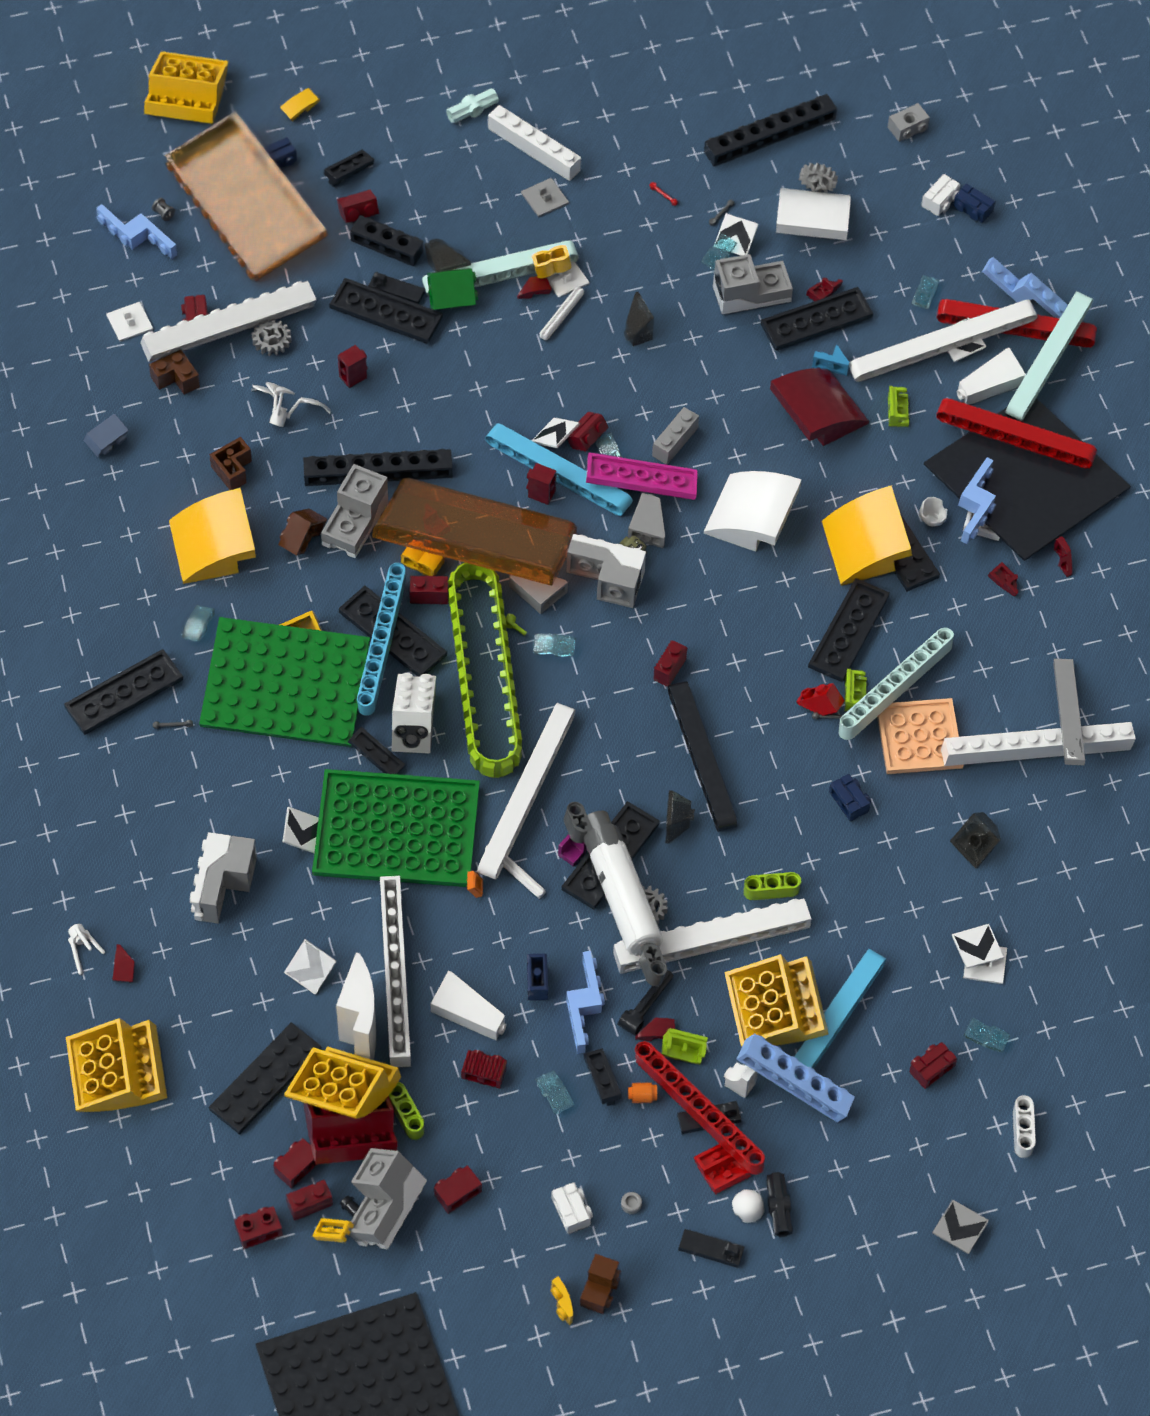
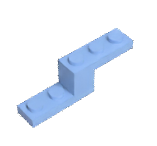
M102 204L96 208L99 223L105 225L112 235L119 237L125 246L127 245L133 250L148 239L153 245H157L164 255L167 254L171 259L177 256L176 244L143 214H139L124 225Z
M994 257L988 260L982 271L1017 303L1023 300L1034 299L1055 318H1061L1068 306L1033 273L1018 279Z
M988 457L960 497L958 506L974 513L962 534L961 542L968 544L971 538H976L979 526H984L988 518L987 514H992L996 507L994 503L996 495L982 489L985 484L984 480L986 478L989 479L994 470L991 468L993 460Z
M591 951L583 952L582 957L588 988L567 991L566 1002L577 1054L585 1053L586 1045H589L588 1035L583 1033L582 1028L585 1027L584 1016L601 1013L602 1005H605L604 995L599 993L598 988L601 987L600 976L595 974L597 969L596 958H592Z

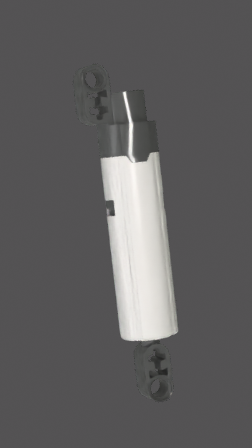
M571 802L568 804L563 818L569 836L576 843H585L627 952L630 955L640 956L639 964L647 983L652 986H659L663 983L667 972V965L659 948L663 942V937L621 832L616 825L611 823L607 811H595L587 815L581 803Z

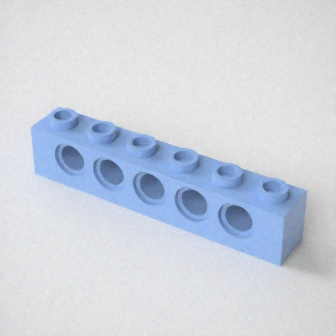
M753 1034L745 1039L737 1057L738 1061L835 1122L847 1117L854 1100V1096L848 1090L835 1085L829 1078L816 1073L813 1068L805 1066L796 1057L789 1056L780 1047L770 1044L760 1035Z

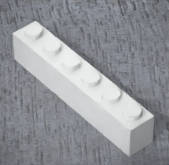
M498 105L488 115L489 130L570 181L581 170L580 156L502 106Z

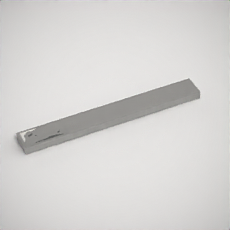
M1054 659L1053 666L1064 761L1066 765H1085L1073 659Z

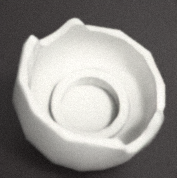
M928 497L922 502L919 514L925 524L934 527L940 526L946 521L948 510L943 507L941 499Z
M742 1190L732 1200L735 1215L739 1216L745 1223L756 1222L765 1212L763 1199L754 1190Z

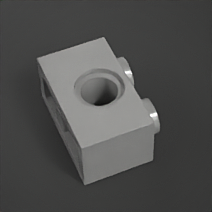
M917 103L889 116L888 129L898 141H902L928 129L930 117Z

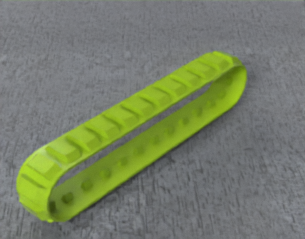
M468 561L457 566L456 570L451 572L448 581V599L461 702L463 705L467 750L470 755V762L475 770H478L484 776L499 778L512 773L513 769L519 766L522 757V737L519 714L517 713V700L515 697L508 633L506 631L501 583H499V576L494 568L481 561ZM471 579L486 582L492 588L489 591V596L495 599V606L491 607V611L497 614V622L493 623L494 629L499 630V638L495 639L496 645L501 646L502 652L497 657L499 662H503L504 670L500 671V678H505L506 687L502 688V694L508 697V703L504 704V709L510 712V720L506 721L507 727L512 728L513 736L508 738L509 744L514 745V750L509 751L506 758L499 760L488 759L477 751V748L480 747V740L474 739V731L478 730V724L472 723L471 715L476 713V709L470 706L469 699L474 697V693L472 690H468L467 682L471 681L472 677L471 674L466 673L465 668L470 662L469 658L464 657L463 649L468 648L467 642L462 641L461 633L466 632L465 626L460 625L459 617L463 616V610L458 609L457 601L461 600V594L456 593V589L461 587L464 581Z

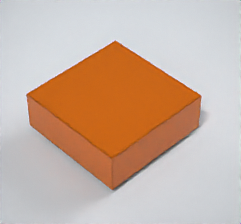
M470 871L467 876V890L478 898L483 895V879L475 871Z

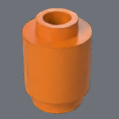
M651 1082L632 1083V1087H628V1099H632V1103H652V1101H657V1084H652Z

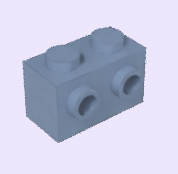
M113 414L89 431L83 441L97 457L102 453L106 455L113 449V445L116 443L120 445L126 440L125 436L128 429Z

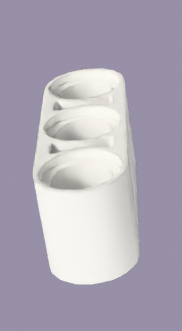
M1025 1095L1019 1096L1016 1099L1013 1108L1015 1153L1021 1158L1031 1156L1036 1142L1034 1103L1030 1097ZM1019 1106H1025L1027 1110H1022ZM1024 1124L1028 1126V1129H1023L1020 1125ZM1021 1143L1028 1144L1029 1148L1021 1146Z

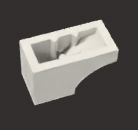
M736 1062L734 1067H729L724 1075L726 1078L725 1086L746 1098L756 1084L757 1072L746 1065Z

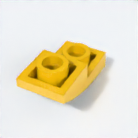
M307 88L289 99L280 108L294 121L305 110L308 112L320 100Z
M557 1276L551 1283V1293L558 1300L556 1312L562 1321L566 1320L570 1325L573 1323L572 1303L565 1285Z

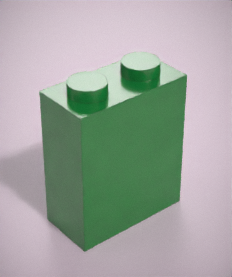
M471 268L427 273L431 309L476 305V300H478L477 290H474L476 274Z

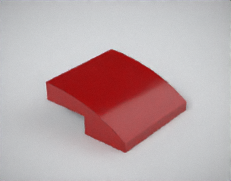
M720 1144L694 1156V1161L715 1195L751 1177V1173Z

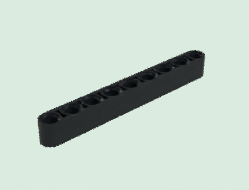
M685 681L668 685L669 697L716 830L720 832L736 828V815L689 684Z

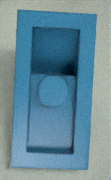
M836 345L833 355L815 351L812 367L828 369L833 373L847 376L849 361L838 345Z

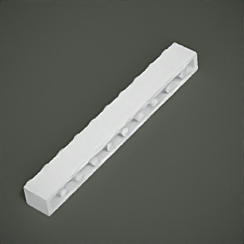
M299 281L291 287H281L276 292L263 293L256 299L248 298L241 304L233 303L227 306L226 309H215L208 315L204 316L201 314L194 317L193 320H183L172 327L165 326L158 332H147L143 335L140 344L148 362H152L180 349L184 351L258 326L260 322L265 323V320L272 321L273 319L311 308L316 302V297L308 281L303 283Z
M1132 722L1081 726L1084 754L1131 750L1136 739ZM1061 728L945 738L941 747L944 766L1064 756Z
M400 876L380 877L390 1065L410 1067Z
M792 899L787 903H775L767 908H755L746 913L738 912L725 918L717 917L712 921L697 922L688 927L680 926L671 931H660L663 942L659 948L665 963L807 929L810 928L811 916L805 899ZM623 940L614 944L613 954L620 974L641 969L639 964L640 956L630 955L626 950Z

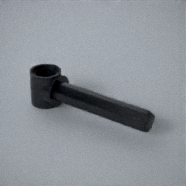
M667 970L661 985L651 986L634 1010H626L618 1021V1026L634 1036L639 1033L644 1024L643 1016L673 979L674 975L671 971Z

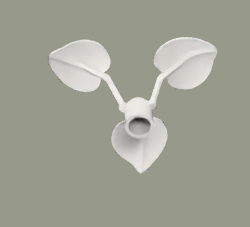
M266 382L267 387L252 386V391L260 390L274 397V407L270 423L284 427L286 418H290L300 403L319 405L329 414L331 412L329 407L323 403L301 397L287 413V409L281 407L284 393L295 395L293 391L270 382Z

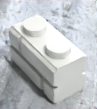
M945 174L942 175L924 194L922 207L928 211L930 210L937 216L942 211L946 212L950 207V203L954 201L955 195L960 190V183L951 180Z
M575 1183L552 1191V1200L567 1234L588 1227L593 1217L590 1207L584 1205L583 1200L585 1197L582 1189H577Z

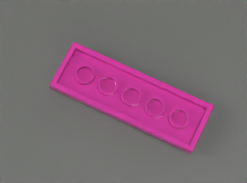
M589 452L587 457L586 483L695 500L697 495V470Z

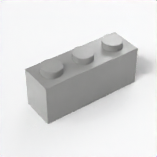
M683 407L653 443L652 456L668 465L698 429L699 415Z

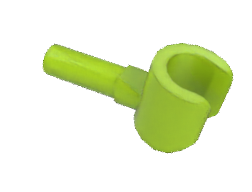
M508 613L506 616V628L516 629L525 636L527 632L515 623L516 617Z

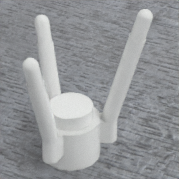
M75 924L68 930L70 935L68 941L72 947L78 974L81 975L82 969L75 944H85L87 949L91 951L92 947L87 941L89 939L102 954H105V951L90 935L89 931L84 929L82 924Z

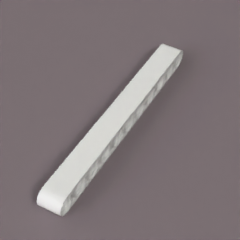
M1023 300L859 357L849 363V368L855 381L860 382L1030 323L1037 318V314L1031 301Z
M559 703L555 705L484 852L477 873L493 879L498 878L506 861L504 858L505 856L508 857L573 721L575 709Z

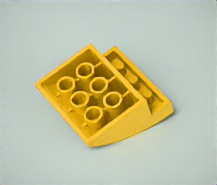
M161 51L149 73V91L144 101V114L213 124L224 89L228 61Z
M892 486L884 487L858 497L822 520L841 586L853 583L855 578L864 580L894 572L895 560L912 556L911 547Z
M241 488L205 498L182 510L169 520L183 584L239 573L237 561L256 558Z
M780 954L725 972L741 1046H743L745 1039L753 1034L764 1037L767 1042L775 1046L801 1042L829 1034L812 962L807 956L787 962Z
M118 1018L66 1037L77 1112L118 1110L141 1106L167 1098L157 1027L150 1020L130 1026Z
M313 1047L284 1096L357 1119L368 1115L380 1106L401 1079L399 1068L331 1047H327L325 1051Z

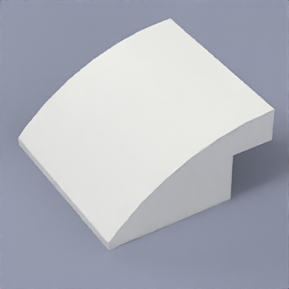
M780 188L776 233L847 240L850 195Z
M762 471L730 474L706 525L704 534L755 552L760 541L775 545L800 490L801 479Z
M356 953L336 1004L339 1041L353 1044L355 1055L374 1060L376 1020L373 985L362 956Z

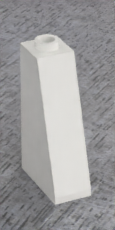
M1007 348L960 381L957 396L963 403L970 405L1018 388L1026 374L1011 349Z
M447 972L431 1002V1012L497 1040L499 1034L503 1035L507 1026L505 1024V1015L454 973Z

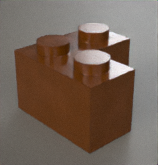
M181 349L149 364L150 377L159 390L176 382L184 395L200 388L199 374Z
M241 437L209 454L212 469L229 490L237 489L247 483L246 471L243 466L252 462L251 449Z
M310 508L292 512L287 518L288 524L280 534L278 545L295 555L305 554L311 538L321 535L327 518Z
M595 1253L588 1271V1280L580 1298L581 1307L604 1314L606 1308H610L613 1301L611 1293L613 1289L617 1290L621 1279L619 1278L621 1270L618 1269V1261Z

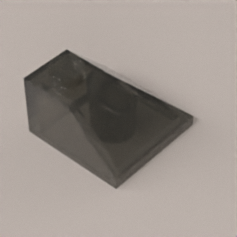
M432 239L429 243L424 244L428 264L435 272L454 270L471 265L470 260L460 250L442 239Z
M639 291L635 292L626 321V330L624 331L626 340H630L633 347L653 340L654 317Z
M669 790L665 843L668 844L690 827V820L694 821L695 809H691V801L672 790Z
M984 812L973 813L950 842L975 868H978L998 845L1001 838L997 825Z

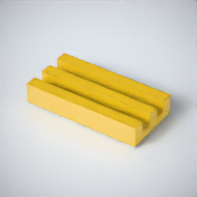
M321 1218L312 1237L316 1240L346 1243L347 1238L345 1236L350 1235L351 1232L348 1229L353 1228L354 1224L346 1220ZM333 1227H343V1228H342V1229H335V1228H333Z

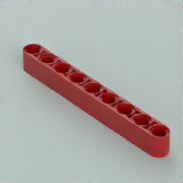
M943 299L939 302L937 320L954 325L964 319H972L1000 308ZM1037 315L1034 321L1001 333L1047 341L1060 318ZM1081 322L1069 345L1087 348L1094 346L1097 327L1090 323Z
M949 398L941 401L936 414L937 419L943 423L1082 468H1090L1097 453L1096 447L1091 444Z
M646 1041L638 1043L635 1047L636 1063L749 1173L753 1175L762 1173L765 1167L764 1153L652 1044ZM644 1052H645V1053H648V1055H645V1056L640 1055V1054H641V1053H644ZM655 1066H661L662 1068H660V1069H655L654 1067H655ZM669 1079L676 1080L675 1082H668ZM687 1092L689 1095L684 1096L682 1093ZM696 1106H702V1107H704V1108H702V1109H696L695 1107H696ZM715 1119L717 1120V1122L712 1123L709 1122V1120ZM724 1133H730V1134H732V1135H730V1136H724L723 1134H724ZM740 1146H742V1147H745L746 1149H744V1150H739V1149H737V1148L740 1147ZM758 1160L759 1163L754 1164L751 1161Z

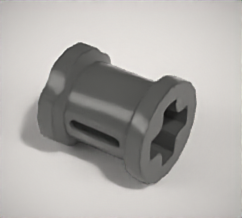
M158 198L152 205V210L158 212L164 221L170 220L174 216L175 209L169 207L163 198Z

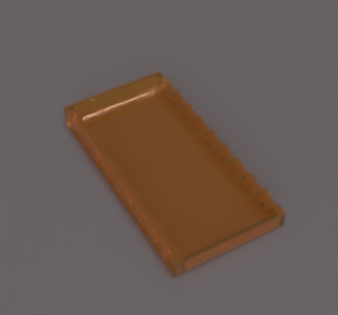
M236 111L165 155L167 160L165 165L168 170L175 173L174 177L179 184L182 183L186 194L193 197L194 205L197 208L200 206L203 217L206 220L209 218L212 229L215 232L218 230L221 241L224 244L227 242L230 253L233 256L236 254L239 265L242 268L245 266L247 269L246 273L251 280L257 281L328 236L325 227Z
M404 478L399 483L374 526L372 538L552 586L567 557L572 536L577 534V527L573 522L415 479Z

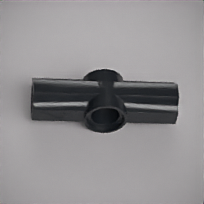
M774 1172L766 1176L769 1194L768 1210L769 1214L772 1215L774 1236L786 1237L792 1234L790 1196L787 1194L784 1174Z

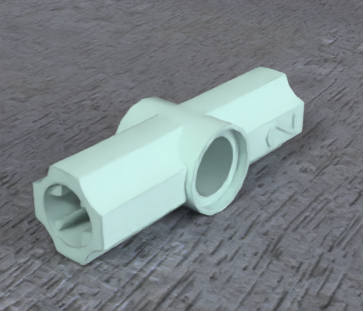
M489 89L476 96L470 94L464 97L461 103L446 109V113L451 123H456L468 116H479L483 109L498 103L499 98L494 89Z

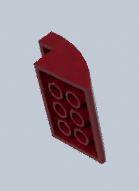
M810 368L799 370L771 381L770 390L809 441L817 438L825 446L869 424V420L828 369Z
M389 1096L374 1111L357 1119L303 1102L310 1145L316 1165L364 1160L371 1148L397 1151V1140L393 1131L394 1110Z

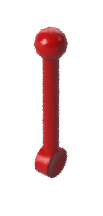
M655 182L650 183L651 190L659 192L670 200L672 205L676 206L678 204L677 199L671 198L659 189Z

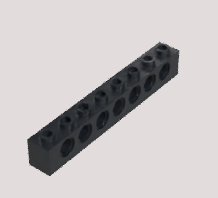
M828 94L818 96L815 99L802 102L779 113L771 114L761 120L740 126L730 132L727 131L717 137L709 138L705 141L704 153L713 167L836 120L837 107Z
M451 449L303 457L305 486L342 484L353 464L386 476L387 482L453 478Z

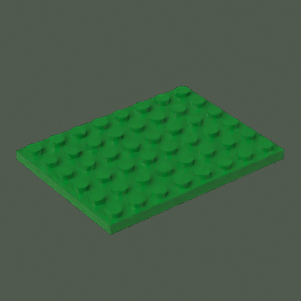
M219 617L199 722L200 727L352 747L348 741L355 731L358 714L357 696L369 651L370 637Z
M325 769L312 876L380 881V877L400 876V882L467 887V876L472 867L480 781Z

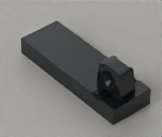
M362 149L325 168L324 175L329 178V184L334 187L340 184L342 180L373 165L374 158Z
M378 272L374 273L368 285L416 304L420 303L425 293V288L388 277Z
M362 727L348 741L351 746L385 774H398L405 766V763Z
M603 1048L584 1053V1060L601 1103H607V1106L615 1104L616 1100L622 1099L621 1092Z
M737 1101L715 1105L733 1124L741 1122ZM686 1111L677 1113L681 1134L705 1130ZM711 1119L709 1122L715 1123L717 1120Z
M684 1229L678 1250L738 1268L744 1246Z

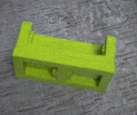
M889 386V426L909 427L908 394H905L907 393V388Z
M847 669L844 711L851 709L866 695L867 677H864L866 672Z
M670 1028L663 1036L661 1054L664 1057L700 1065L702 1057H705L708 1037Z

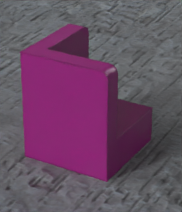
M569 834L558 846V856L573 867L586 854L585 843L574 842Z

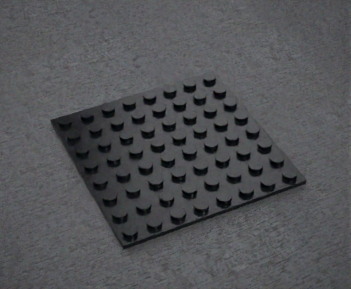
M1037 398L1023 421H1020L1082 441ZM1007 407L999 413H997L999 415L1020 421L1005 413ZM971 431L924 462V465L960 499L961 494L987 457L992 459L993 464L991 468L994 470L990 478L984 480L985 484L982 489L996 495L994 501L996 507L992 514H987L988 518L985 524L1024 561L1131 487L1097 454L1090 468H1082Z
M416 1292L255 1344L278 1416H459Z

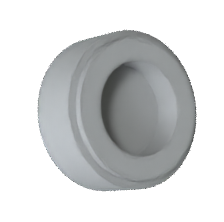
M635 1192L626 1193L621 1200L623 1211L628 1214H635L640 1211L642 1206L641 1197Z

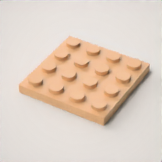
M952 698L895 702L877 716L887 774L963 768L964 765L944 766L941 747L945 738L959 737Z

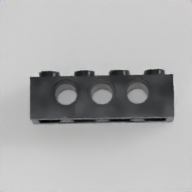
M360 215L350 230L352 242L413 267L424 252L423 240L405 234L403 231L393 229L386 224L378 223L368 217Z

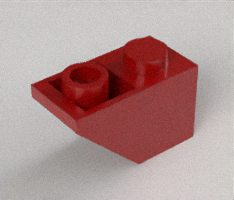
M834 683L804 689L796 702L798 705L824 716L838 712L845 700Z

